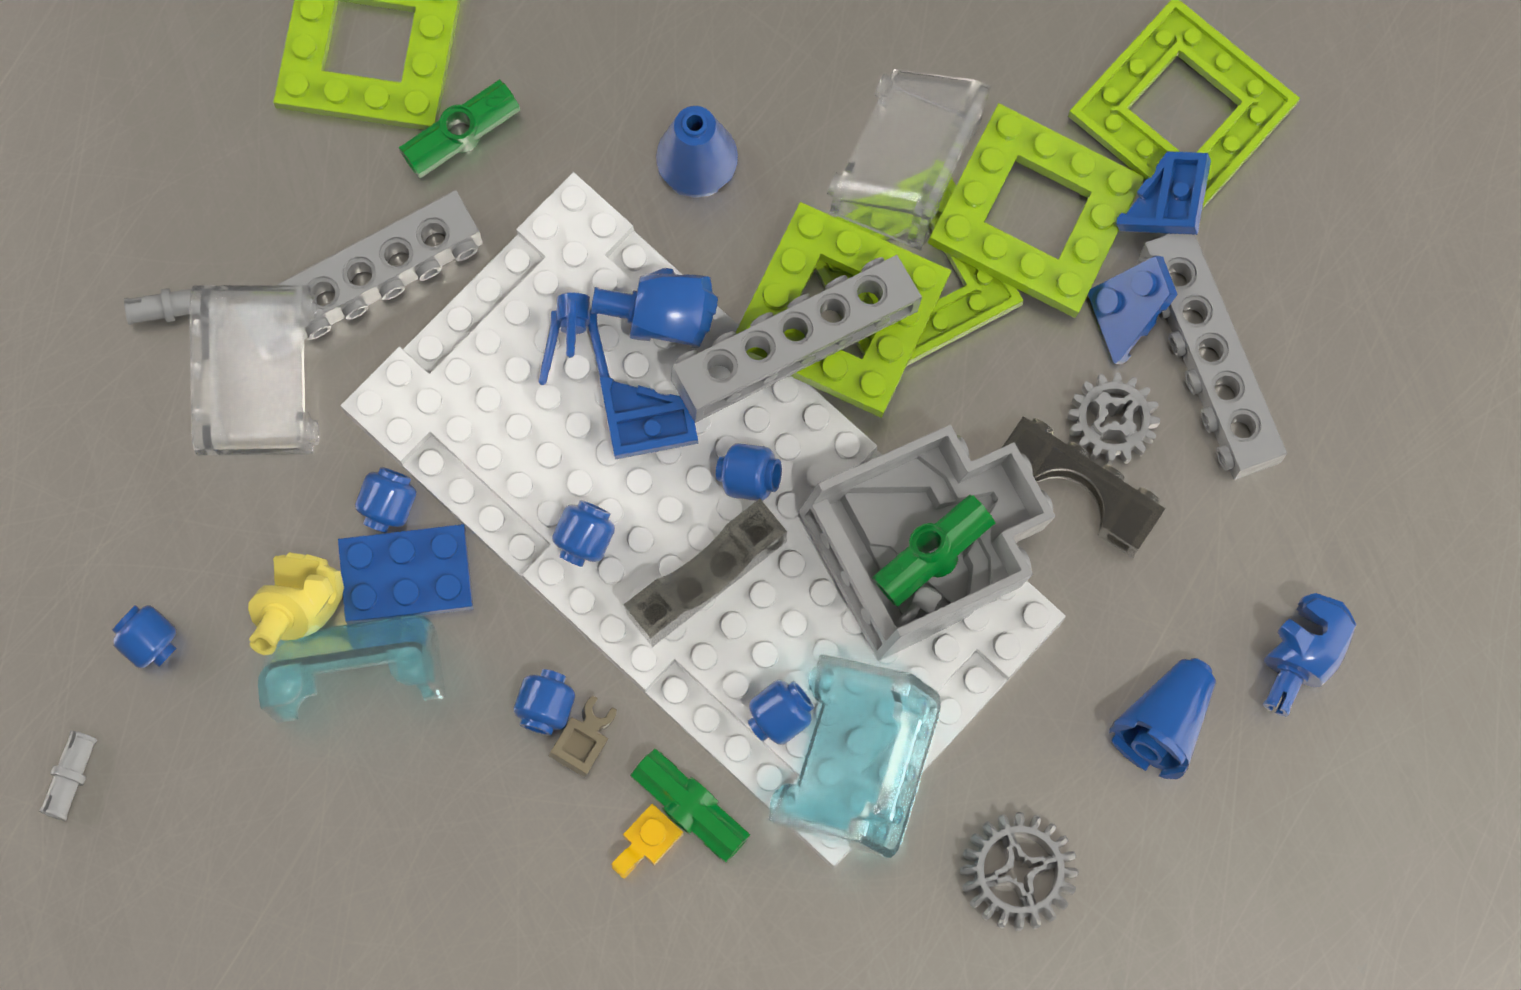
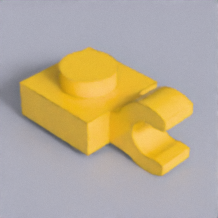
M652 803L624 832L623 838L631 845L612 862L611 868L625 879L644 858L655 866L684 835V832Z

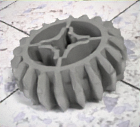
M1022 812L1016 813L1014 826H1010L1005 814L998 817L1000 830L997 831L990 822L984 823L982 827L988 838L985 839L976 833L970 838L972 843L979 848V851L965 849L963 852V857L974 861V865H965L960 868L962 875H974L973 881H969L962 886L963 891L970 892L977 889L979 895L970 901V905L975 908L985 901L989 907L983 912L982 918L988 920L994 911H997L1001 914L997 926L1000 928L1006 926L1009 917H1014V928L1016 931H1021L1024 927V917H1028L1032 928L1037 929L1041 926L1038 913L1041 912L1051 922L1056 918L1055 912L1050 906L1051 904L1062 910L1067 908L1068 902L1059 895L1060 892L1065 894L1075 893L1076 887L1064 882V879L1078 876V869L1073 867L1065 868L1064 863L1075 859L1076 854L1074 851L1061 854L1059 848L1068 842V838L1064 835L1054 842L1050 838L1056 829V825L1050 823L1044 832L1039 831L1038 827L1041 817L1038 815L1032 818L1029 827L1024 826V814ZM1015 837L1027 838L1036 842L1049 856L1036 858L1027 856L1022 851L1020 843H1017ZM1002 840L1005 848L1004 867L984 875V862L989 849ZM1014 859L1015 861H1021V866L1025 863L1028 868L1039 865L1024 877V885L1023 882H1016L1017 877L1013 880L1010 875L999 878L1014 867ZM1053 868L1054 879L1051 890L1044 900L1036 904L1033 895L1035 892L1033 887L1034 877ZM1002 885L1013 888L1018 895V899H1021L1023 907L1004 903L989 888Z

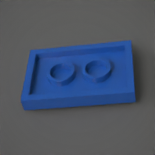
M464 524L338 539L341 576L344 585V613L347 624L474 610L466 528Z

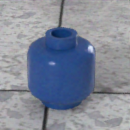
M737 443L732 445L726 455L720 456L717 461L716 479L722 482L723 489L729 497L764 501L770 496L771 492H776L780 486L782 476L781 461L775 458L773 451L768 447Z
M380 467L378 472L368 473L355 503L358 513L365 516L363 524L387 533L389 526L401 527L405 525L416 497V490L410 485L411 478L384 467Z
M580 500L578 505L566 506L552 537L553 543L562 549L559 557L580 567H583L585 560L590 562L602 560L615 532V526L609 520L611 513L583 500Z
M135 605L112 629L116 634L113 639V646L137 668H145L152 662L160 667L177 649L171 644L177 633L175 626L151 605H146L141 609Z
M542 669L540 675H529L523 679L514 705L515 715L521 719L519 724L521 727L548 736L552 735L553 730L565 728L575 701L574 690L564 684L566 680L565 675L552 670Z
M776 680L750 701L749 709L752 718L748 720V724L761 741L764 742L769 738L779 745H784L810 725L812 721L810 711L814 709V705L805 691L795 681L788 684L783 680Z

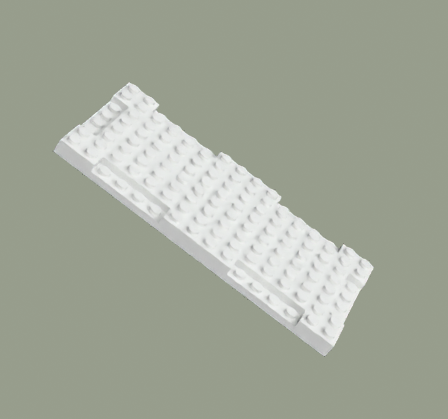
M573 172L516 229L517 235L404 349L399 346L340 406L354 423L823 861L834 869L1059 627L1066 615L1026 581L1020 588L976 609L969 617L878 661L798 511L818 483L882 454L877 450V445L812 386L791 376L696 422L695 426L699 444L615 460L600 383V374L588 326H586L584 333L576 334L575 354L572 358L566 355V333L561 332L560 327L547 383L545 385L539 384L541 365L551 327V311L557 309V297L564 293L575 292L588 295L590 297L591 310L595 287L632 294L633 290L637 291L639 278L642 275L653 273L662 268L673 269L675 274L678 275L683 274L640 237L628 220ZM717 306L710 331L705 335L699 348H691V345L652 338L650 341L629 338L631 324H628V319L597 314V326L610 378H613L615 382L637 388L639 385L654 389L657 393L663 395L673 394L680 396L671 381L672 366L676 364L675 361L681 355L695 349L700 353L714 346L713 342L721 335L730 331L736 332L739 326ZM714 366L708 370L710 375L717 379H724L731 374L723 366ZM740 443L765 446L773 451L776 459H780L782 465L780 486L776 492H771L770 496L764 501L729 497L723 489L722 482L717 481V461L720 456L726 455L732 445ZM580 500L587 501L610 512L609 520L615 526V532L602 560L598 562L585 560L583 567L560 558L562 549L557 547L552 540L553 533L565 507L568 505H578ZM776 680H783L788 684L795 681L805 691L814 705V709L810 711L812 716L810 725L784 745H779L769 738L764 742L761 741L748 724V720L752 718L749 709L750 701Z

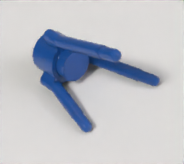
M574 292L564 293L557 297V309L551 311V327L541 365L540 385L547 383L560 327L561 332L566 333V355L572 358L575 354L576 334L584 333L586 326H588L600 377H610L597 326V313L590 314V297L588 295Z

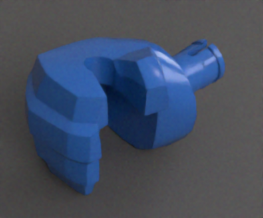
M662 268L653 273L640 276L637 291L633 290L632 294L595 287L590 314L597 313L628 319V324H631L629 336L631 339L650 341L652 338L691 345V348H699L705 335L710 331L713 315L716 314L718 297L712 292L710 277L690 274L678 275L675 274L673 269Z
M1318 593L1304 596L1299 601L1296 608L1298 614L1322 626L1323 635L1309 633L1290 618L1280 627L1278 634L1282 642L1264 658L1265 664L1278 673L1270 693L1263 703L1266 709L1272 711L1274 707H1277L1282 697L1275 714L1285 717L1289 716L1290 709L1302 684L1310 687H1321L1339 669L1346 656L1356 627L1351 612L1341 601Z

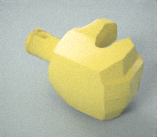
M291 552L287 555L275 556L273 558L275 585L262 586L248 603L250 617L257 626L249 638V641H251L249 643L250 647L255 652L262 655H271L275 652L280 640H297L317 632L330 619L342 599L344 585L341 572L329 566L326 559Z

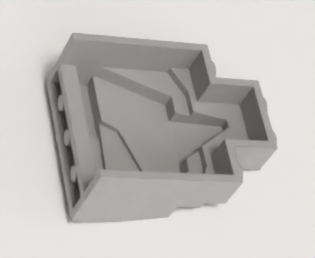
M948 425L818 483L798 511L878 661L969 617L976 609L1020 588L1033 575L1027 553L1023 548L1018 547L1016 542L1042 531L1056 516L1053 513V504L1049 495L1039 488L1032 475L1033 470L1029 459L1025 454L1019 452L1015 443L971 462L966 442L961 436L956 435L951 425ZM969 494L971 496L974 495L992 515L996 523L958 555L957 565L951 573L944 577H932L898 607L893 605L876 586L872 577L909 546L910 536L917 527L926 523H936ZM938 548L933 549V550L930 551L929 553L934 552V551L937 550ZM932 587L945 596L938 610L929 614L921 609L918 616L910 623L896 628L894 623L908 610L920 589Z

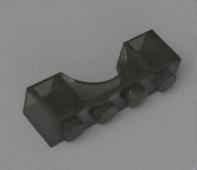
M1023 416L1002 448L1015 443L1019 452L1025 454L1029 459L1033 470L1032 475L1037 483L1046 479L1062 478L1074 481L1084 487L1094 498L1099 510L1100 524L1098 536L1134 558L1166 509L1159 504L1160 499L1145 488L1139 487L1136 490L1124 482V475L1114 467L1107 464L1101 467L1088 458L1089 453L1077 443L1068 441L1066 444L1053 436L1054 430L1045 422L1036 418L1030 421Z
M758 499L727 523L720 534L694 558L674 572L657 578L624 604L626 615L652 647L785 544L787 542V530L764 502Z

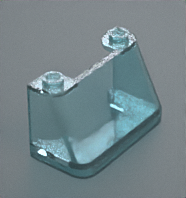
M407 615L321 628L317 632L297 640H280L275 652L265 656L258 677L260 708L277 723L298 720L297 711L300 704L307 697L317 696L314 675L388 664L391 675L399 683L406 686H417L424 700L445 698V686L436 628L426 617Z
M820 654L817 665L812 669L809 676V688L815 700L821 703V708L797 785L785 783L774 792L770 801L771 813L768 820L777 825L866 853L892 858L901 845L941 710L940 695L912 673Z

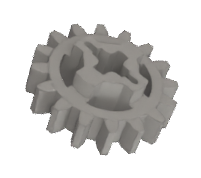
M1116 372L1112 382H1107L1106 377L1100 374L1096 380V387L1088 381L1083 384L1082 391L1085 396L1080 394L1074 395L1072 403L1079 409L1069 410L1067 419L1077 422V424L1070 428L1069 433L1070 436L1081 435L1082 439L1077 446L1079 450H1083L1088 446L1093 449L1091 460H1096L1101 453L1106 455L1107 465H1112L1115 456L1120 455L1122 461L1126 464L1131 459L1132 450L1139 456L1144 454L1146 447L1142 441L1153 443L1156 434L1150 429L1159 426L1160 418L1151 416V414L1157 410L1159 405L1156 401H1146V397L1150 392L1148 387L1140 391L1135 389L1137 378L1132 377L1125 384L1122 383L1121 374ZM1109 394H1119L1125 397H1111ZM1088 406L1091 407L1090 411L1095 415V422H1093L1091 427L1088 426L1086 419ZM1137 410L1141 417L1139 432L1136 430L1137 426L1133 422V415ZM1125 411L1120 423L1114 421L1102 427L1108 414L1112 417ZM1102 440H1116L1119 444H1110Z

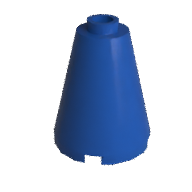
M690 106L678 113L663 134L657 147L656 161L661 177L674 191L681 195L698 198L711 196L718 192V189L727 182L729 183L735 174L738 152L731 134L709 110L701 106Z
M1196 658L1190 660L1182 659L1176 663L1114 721L1109 729V733H1115L1111 741L1117 750L1125 758L1145 771L1149 765L1162 770L1158 777L1177 780L1184 776L1189 767L1216 685L1211 667L1204 661Z

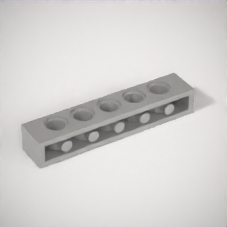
M455 190L241 303L235 309L264 360L270 357L278 359L289 354L294 349V344L308 337L309 339H316L330 331L331 325L343 318L350 320L362 315L367 311L368 305L381 298L389 300L398 296L404 291L405 285L418 278L421 281L432 278L441 271V266L454 259L462 261L471 257L477 252V247L482 245L483 241L476 224ZM441 233L446 236L444 242L439 246L431 247L425 244L426 239L431 234ZM403 252L409 255L408 260L401 266L388 264L391 256L396 253ZM369 272L372 274V278L367 284L363 286L352 284L354 276L358 273ZM325 291L335 293L333 301L328 305L321 306L315 304L316 298L320 293ZM287 311L298 312V317L292 324H279V318L283 313Z
M1168 234L1146 242L1140 254L1141 258L1138 259V264L1154 256H1162L1169 273H1180L1187 280V285L1175 286L1178 295L1170 306L1159 314V317L1161 319L1166 318L1172 331L1169 334L1171 347L1177 357H1183L1188 369L1185 371L1188 388L1193 395L1198 393L1204 407L1200 410L1203 424L1209 433L1214 431L1220 447L1216 448V452L1222 468L1225 471L1230 470L1233 479L1236 480L1280 464L1288 453L1196 236L1192 234ZM1188 309L1196 310L1201 314L1203 322L1200 324L1188 322L1183 316V311ZM1199 348H1213L1217 352L1219 360L1215 362L1204 360L1199 354ZM1219 384L1229 386L1233 390L1235 398L1231 400L1220 398L1215 392V386ZM1234 422L1244 423L1249 428L1251 436L1248 438L1237 437L1231 430V424Z
M898 255L884 260L883 257L876 258L867 263L862 268L861 273L849 279L846 275L840 276L829 282L825 286V291L813 297L810 294L799 296L789 303L788 309L776 315H773L772 312L765 313L756 318L750 324V328L738 334L735 331L727 332L713 342L714 346L700 353L695 349L681 355L675 361L676 364L672 366L671 381L694 422L696 423L918 312L922 296ZM863 292H870L879 301L875 304H866L859 299L858 295ZM832 310L840 314L842 320L831 323L824 320L821 313ZM788 329H798L805 335V338L801 341H791L785 337L784 332ZM753 347H759L765 350L768 356L762 360H754L747 355L746 351ZM714 366H723L731 374L724 379H717L711 376L708 370Z

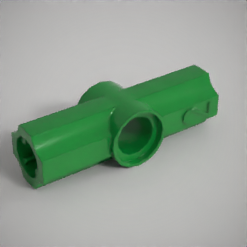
M499 79L464 104L448 107L442 113L440 120L400 146L399 151L412 171L421 179L456 154L467 153L473 150L478 145L481 137L521 111L520 105L506 84ZM458 123H465L470 126L469 130L461 135H455L450 132L451 128Z
M969 494L936 523H926L917 527L910 536L909 546L876 573L872 580L885 597L898 607L932 577H944L951 573L957 565L958 555L996 522L983 504L974 495L971 496ZM938 548V549L935 550L934 552L929 553V552L932 551L933 549Z
M654 748L647 754L631 773V778L663 806L662 810L689 835L693 833L725 863L740 850L751 836L718 806V800L704 786L692 777L687 778L657 749Z

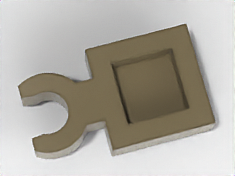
M595 696L590 697L582 709L583 722L571 717L548 755L584 778L609 739L598 731L607 728L614 720L617 709L612 707L606 717H596L592 711L598 699Z

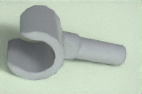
M932 587L920 589L908 610L894 623L896 628L910 623L918 616L921 609L929 614L938 610L945 596Z

